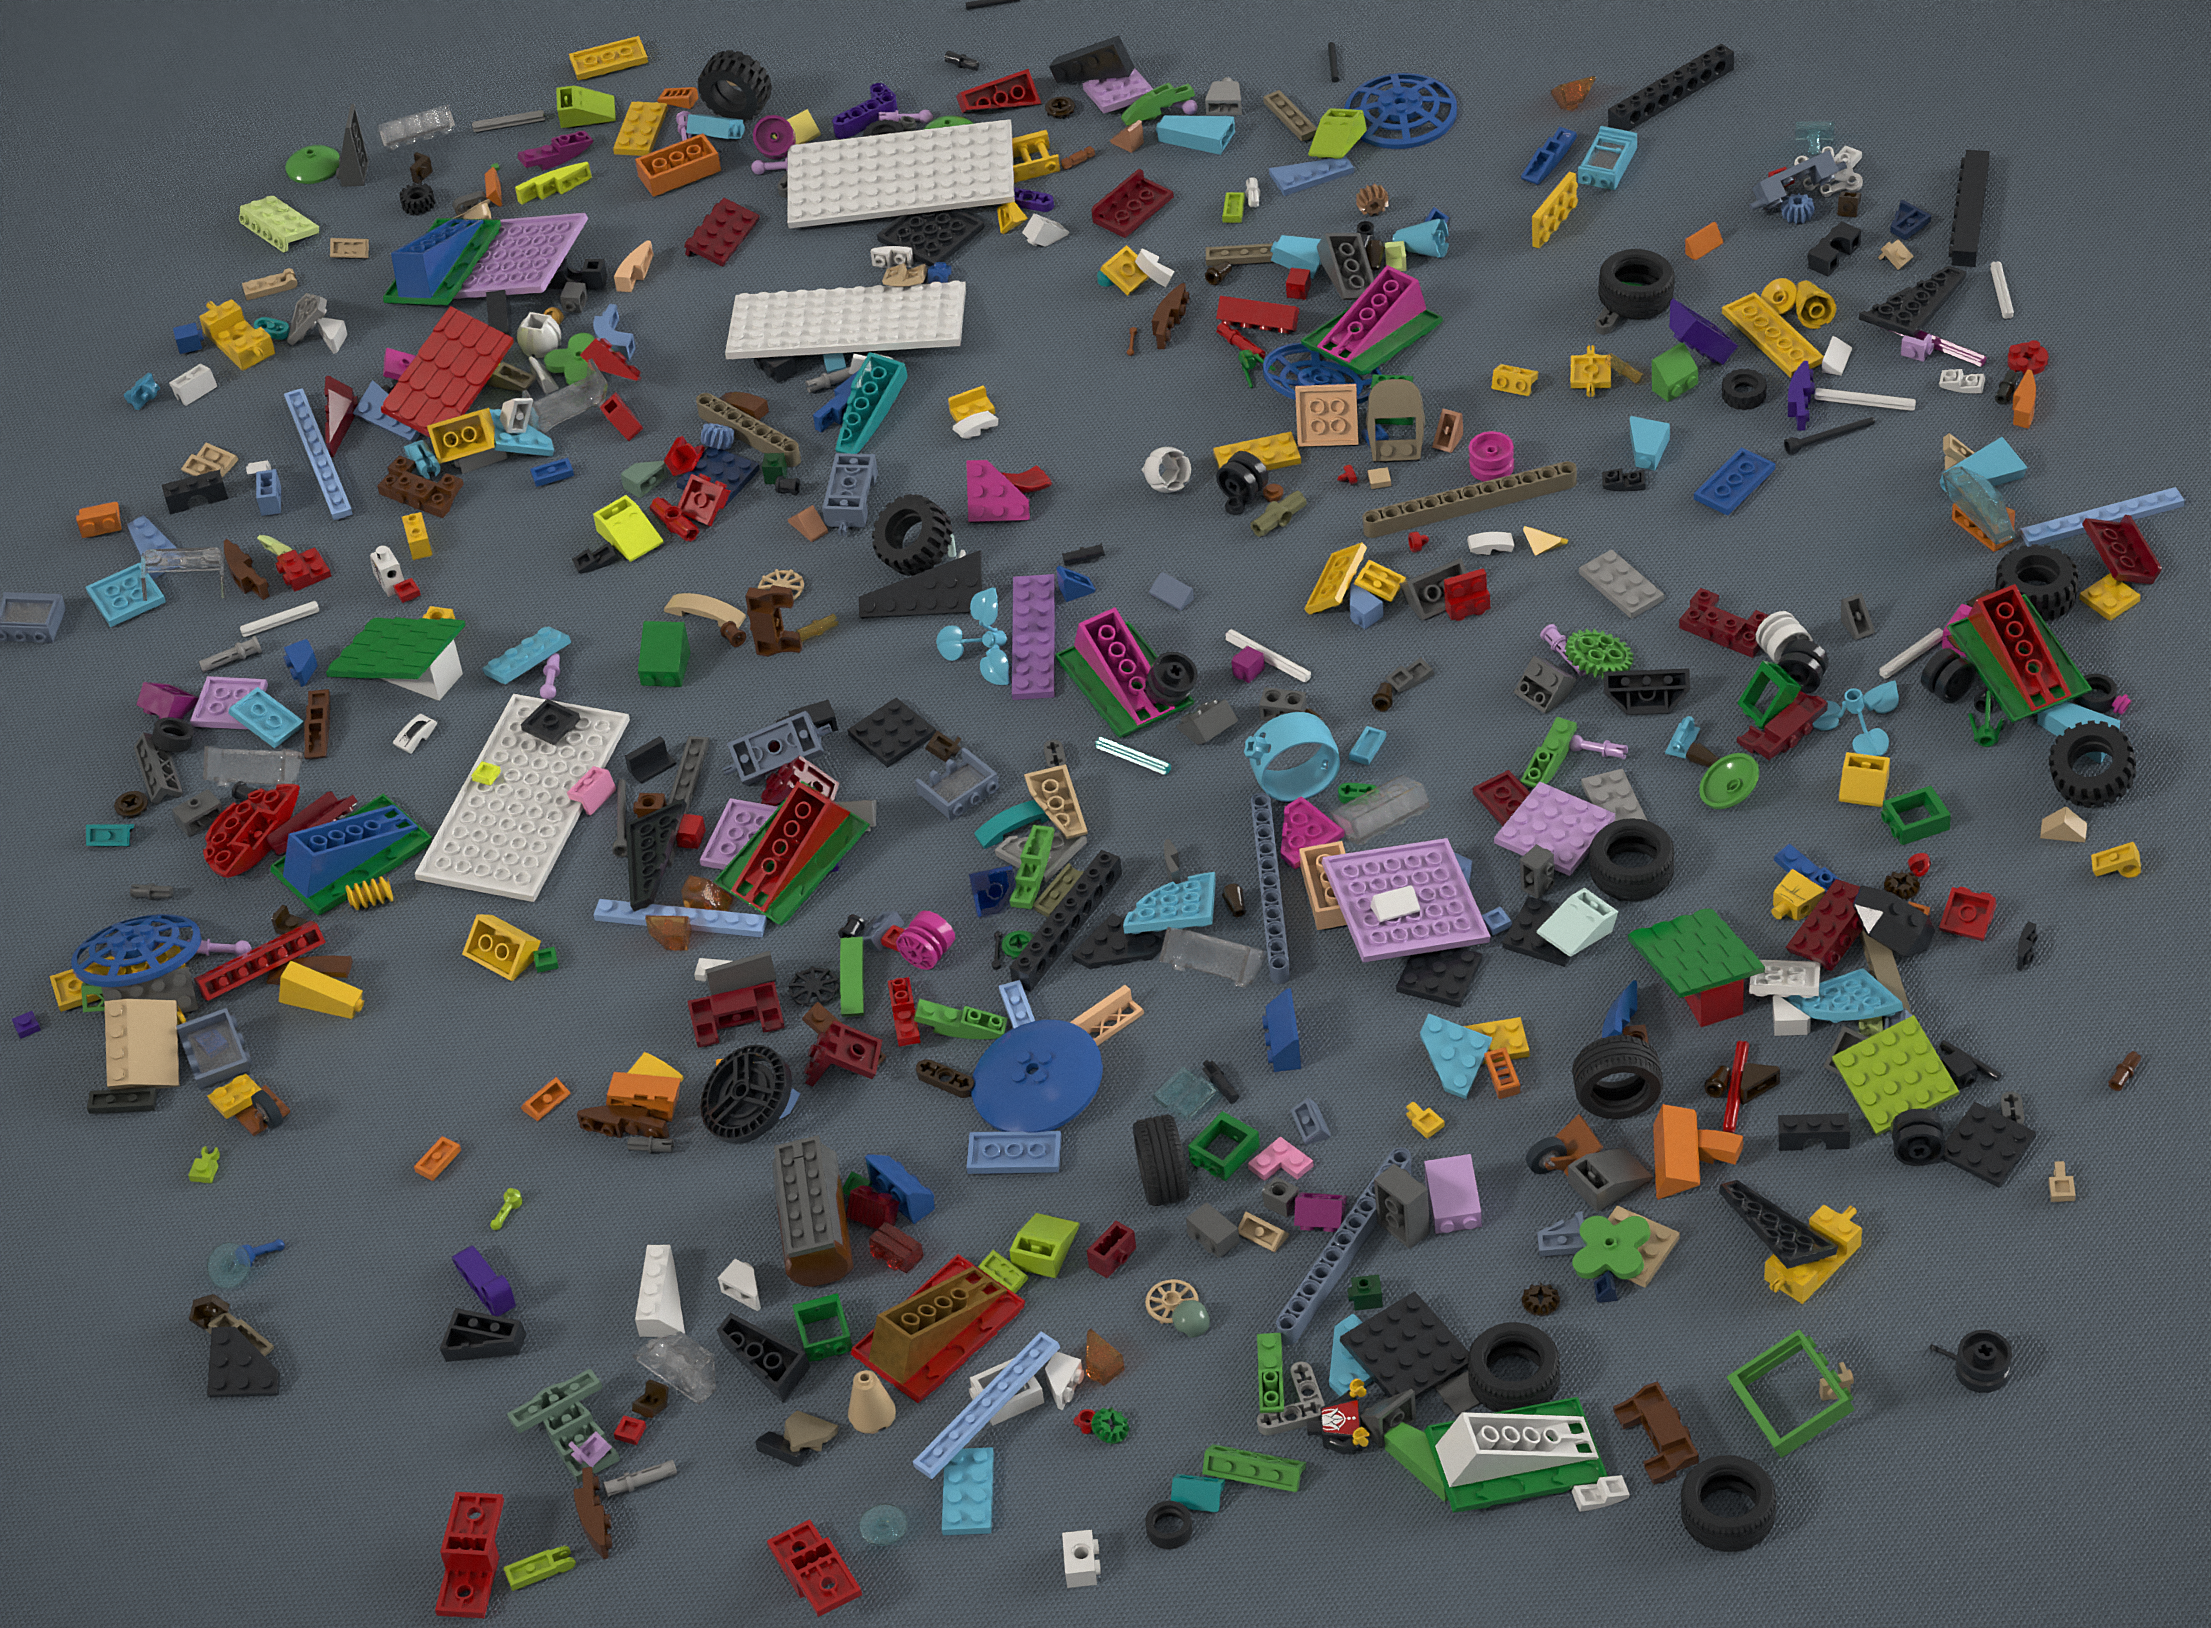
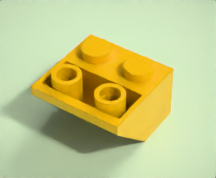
M1846 752L1839 802L1883 807L1889 779L1890 758Z

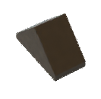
M1745 1063L1741 1082L1740 1102L1744 1105L1779 1085L1780 1068L1778 1066Z

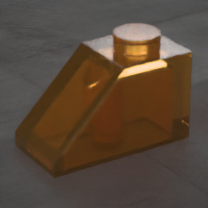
M689 875L681 890L686 908L728 911L733 902V898L707 878Z
M646 915L645 920L648 933L666 950H688L692 933L689 916Z
M1089 1329L1086 1342V1373L1093 1381L1097 1380L1104 1386L1125 1370L1123 1355L1096 1332Z

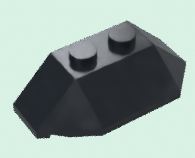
M1689 668L1603 672L1604 694L1625 715L1669 714L1690 691Z
M1864 885L1860 887L1852 906L1857 911L1859 921L1866 935L1901 957L1927 951L1935 934V929L1928 915L1893 893Z

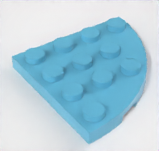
M1215 872L1189 876L1188 881L1179 884L1170 882L1144 896L1136 903L1137 907L1135 910L1128 912L1123 924L1124 934H1139L1145 931L1159 932L1164 929H1184L1185 927H1205L1211 925L1213 922L1216 884Z
M1864 968L1819 983V996L1812 998H1803L1800 995L1781 997L1811 1018L1831 1020L1834 1023L1879 1016L1889 1017L1903 1010L1902 1001Z

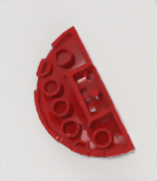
M277 784L276 789L269 791L261 788L249 793L248 799L240 804L234 802L215 819L205 836L207 845L206 849H203V855L211 870L222 877L230 878L247 871L265 857L272 849L266 837L290 819L298 798L299 785Z

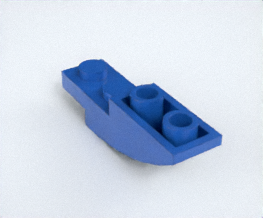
M858 371L834 390L835 397L813 414L815 430L823 432L834 422L840 425L843 423L844 413H846L848 406V397L851 394V385Z
M1790 843L1778 852L1773 860L1788 873L1794 869L1825 889V893L1836 879L1840 880L1825 866L1819 869Z

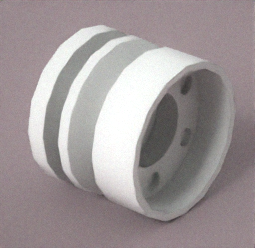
M1779 611L1768 616L1759 625L1756 632L1757 643L1775 664L1780 660L1787 643L1799 639L1813 642L1812 637L1804 627L1799 624L1791 613L1786 611Z

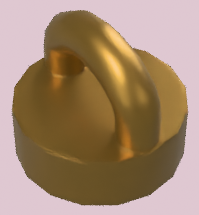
M551 307L543 313L550 315L558 325L564 319L563 313L558 308Z

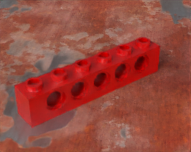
M309 921L194 978V981L202 998L209 1001L326 942L318 924Z

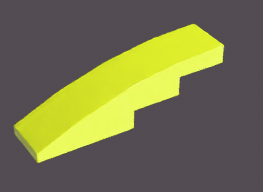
M583 162L559 168L516 186L518 202L523 205L536 197L543 200L555 192L561 195L592 178L589 163Z

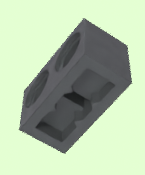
M1264 687L1259 703L1260 720L1270 721L1287 713L1305 712L1307 709L1306 692Z

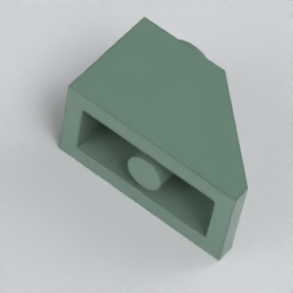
M664 461L634 463L620 474L623 489L639 499L669 477Z

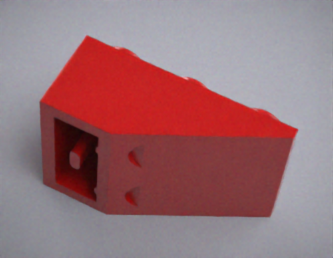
M595 338L580 354L594 369L635 381L642 379L639 376L641 372L634 365L629 366L625 362L627 360L626 357L619 351L614 352L611 349L613 345L605 338Z

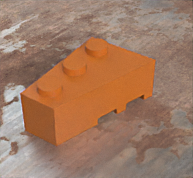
M1973 493L1953 504L1952 520L1993 552L2013 542L2015 510Z
M614 1072L607 1093L606 1106L626 1105L646 1108L650 1110L651 1117L672 1122L679 1099L681 1078Z

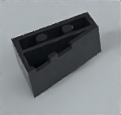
M455 1308L440 1346V1351L446 1362L519 1355L527 1333L521 1321Z

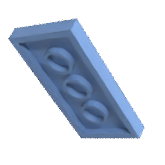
M1061 1131L970 1132L967 1174L1059 1172Z

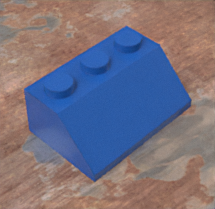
M1289 988L1265 1006L1266 1015L1262 1016L1263 1029H1268V1033H1264L1266 1046L1271 1047V1050H1267L1268 1063H1273L1274 1072L1301 1069L1299 1038L1291 988Z
M872 1154L865 1156L869 1180L873 1182L871 1187L878 1193L890 1194L892 1199L899 1201L898 1211L909 1221L915 1224L935 1209L933 1192L928 1187H923L915 1175H910L906 1172L900 1162H895L890 1156Z

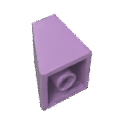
M1471 1154L1424 1161L1428 1202L1435 1234L1482 1227L1481 1208Z

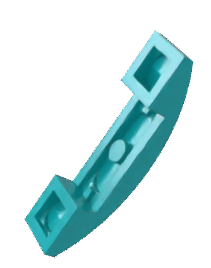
M1031 800L997 814L984 823L974 835L982 847L986 849L1004 841L1003 835L1037 819L1041 823L1051 819L1035 800Z

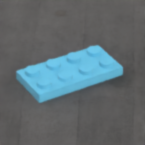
M549 626L541 628L534 636L524 639L515 648L505 651L504 655L489 661L488 665L482 668L486 676L507 684L570 644L571 640L569 635Z
M993 1447L961 1449L944 1466L943 1535L991 1533Z

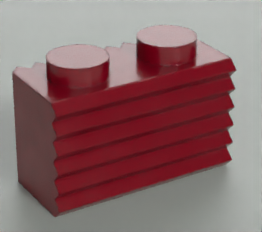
M861 1185L850 1191L846 1215L847 1218L854 1219V1221L862 1222V1224L886 1232L896 1225L900 1202L892 1199L890 1194L876 1193L872 1191L871 1187Z

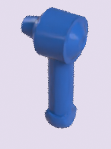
M276 1239L274 1242L254 1248L250 1245H242L237 1248L236 1255L240 1264L251 1267L256 1256L276 1250L281 1251L284 1249L285 1243L281 1239Z

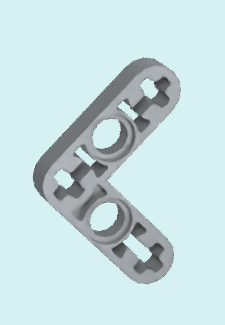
M1297 1362L1290 1369L1291 1380L1299 1402L1284 1406V1412L1260 1413L1257 1417V1425L1261 1434L1266 1436L1305 1427L1307 1426V1421L1321 1420L1320 1408L1325 1406L1312 1367L1308 1363ZM1298 1372L1305 1374V1381H1302ZM1305 1389H1312L1314 1391V1394L1311 1396H1304L1302 1394V1391ZM1316 1409L1318 1413H1313L1311 1410ZM1292 1413L1298 1416L1294 1421L1285 1419L1286 1415Z

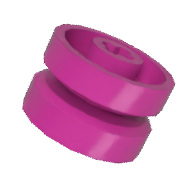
M1489 431L1476 435L1470 441L1468 446L1469 468L1471 474L1476 479L1485 482L1512 474L1514 469V446L1512 440L1507 435L1501 432Z

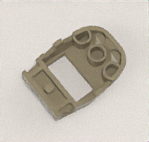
M1403 379L1384 380L1377 383L1371 389L1368 397L1366 417L1372 461L1421 460L1425 415L1419 388L1411 381ZM1416 417V439L1376 441L1375 419Z

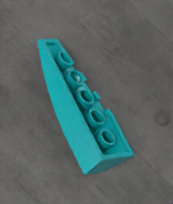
M869 352L851 385V394L848 397V406L846 413H844L843 425L840 429L835 449L836 452L857 454L871 438L908 378L905 363Z

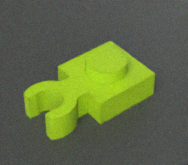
M207 1146L202 1148V1159L195 1158L189 1172L190 1181L212 1184L218 1169L217 1160L220 1157L217 1147H215L211 1154H208Z

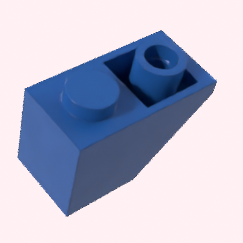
M307 639L284 647L286 656H283L287 668H292L290 669L294 681L298 680L301 687L307 684L318 666L314 651Z

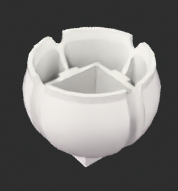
M530 312L517 330V341L527 356L531 357L532 354H535L536 358H543L548 352L557 350V347L561 345V330L557 322L550 315Z
M1161 447L1154 450L1150 457L1146 459L1142 471L1153 489L1162 493H1172L1185 487L1183 483L1189 481L1191 464L1188 457L1184 456V452L1174 447ZM1161 463L1166 468L1162 476L1159 475V465Z

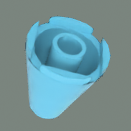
M1435 219L1399 229L1393 235V242L1404 241L1405 251L1437 258L1445 257L1449 243H1445V236H1449L1447 224L1443 219Z

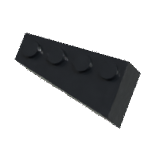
M1119 35L1056 57L1049 66L1057 83L1129 77L1135 68Z

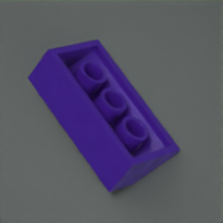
M1672 298L1670 301L1669 328L1675 333L1673 336L1679 342H1684L1692 350L1695 348L1703 357L1705 355L1711 362L1715 363V361L1724 364L1738 345L1714 323Z

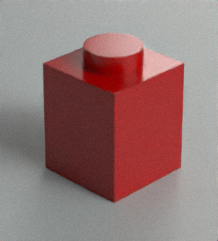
M1291 268L1286 280L1287 298L1306 300L1311 287L1310 270Z
M683 815L676 835L678 847L699 849L706 832L703 816Z

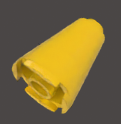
M1809 281L1799 282L1796 285V311L1802 325L1810 329L1821 328V325L1830 323L1837 309L1833 297Z

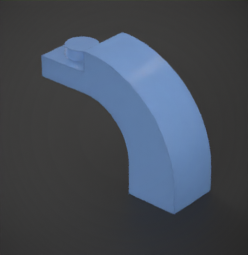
M609 304L602 316H595L594 318L596 338L607 339L613 345L611 348L615 352L619 351L626 357V361H630L636 349L633 334L614 330L619 321L617 305Z

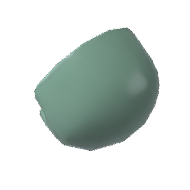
M1196 1300L1182 1301L1172 1314V1321L1177 1331L1187 1334L1190 1338L1203 1335L1209 1328L1210 1318L1207 1310L1202 1303Z

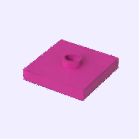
M386 348L383 376L398 380L416 356Z

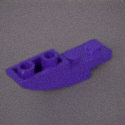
M1803 361L1797 368L1788 390V417H1796L1797 431L1806 430V422L1810 421L1809 410H1805V408H1808V403H1811V394H1815L1814 382H1810L1813 381V369H1809L1808 361Z

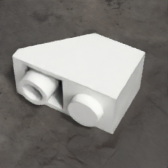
M1056 1352L1047 1364L1045 1373L1047 1384L1058 1409L1063 1410L1066 1403L1071 1401L1076 1385L1082 1382L1084 1370H1082L1081 1359Z

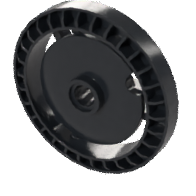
M757 1044L744 1046L727 1055L714 1068L702 1092L700 1109L706 1128L720 1140L732 1144L746 1143L765 1134L779 1120L789 1102L792 1090V1075L788 1063L772 1048ZM758 1061L769 1062L770 1065H771V1067H772V1069H773V1072H772L768 1067H766L765 1065L760 1064V1063H753V1062H758ZM727 1122L737 1127H724L723 1125Z

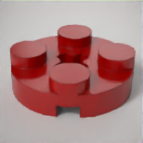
M2032 340L2026 343L2011 345L2009 347L2007 364L2014 372H2017V370L2022 371L2023 375H2025L2029 369L2032 370L2033 375L2044 371L2045 366L2048 365L2049 355L2047 350L2040 346V342Z

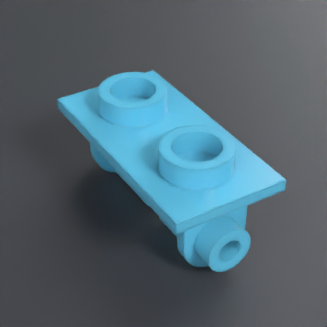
M1691 716L1683 718L1682 723H1679L1665 754L1686 759V753L1700 731L1699 727H1695L1694 719Z

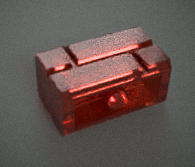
M885 1222L878 1231H875L869 1237L871 1254L876 1259L882 1258L887 1261L893 1270L899 1269L907 1274L914 1267V1264L916 1265L924 1256L921 1243L888 1222Z

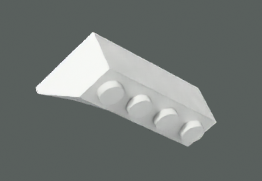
M647 1245L635 1317L639 1337H686L675 1263L670 1245Z

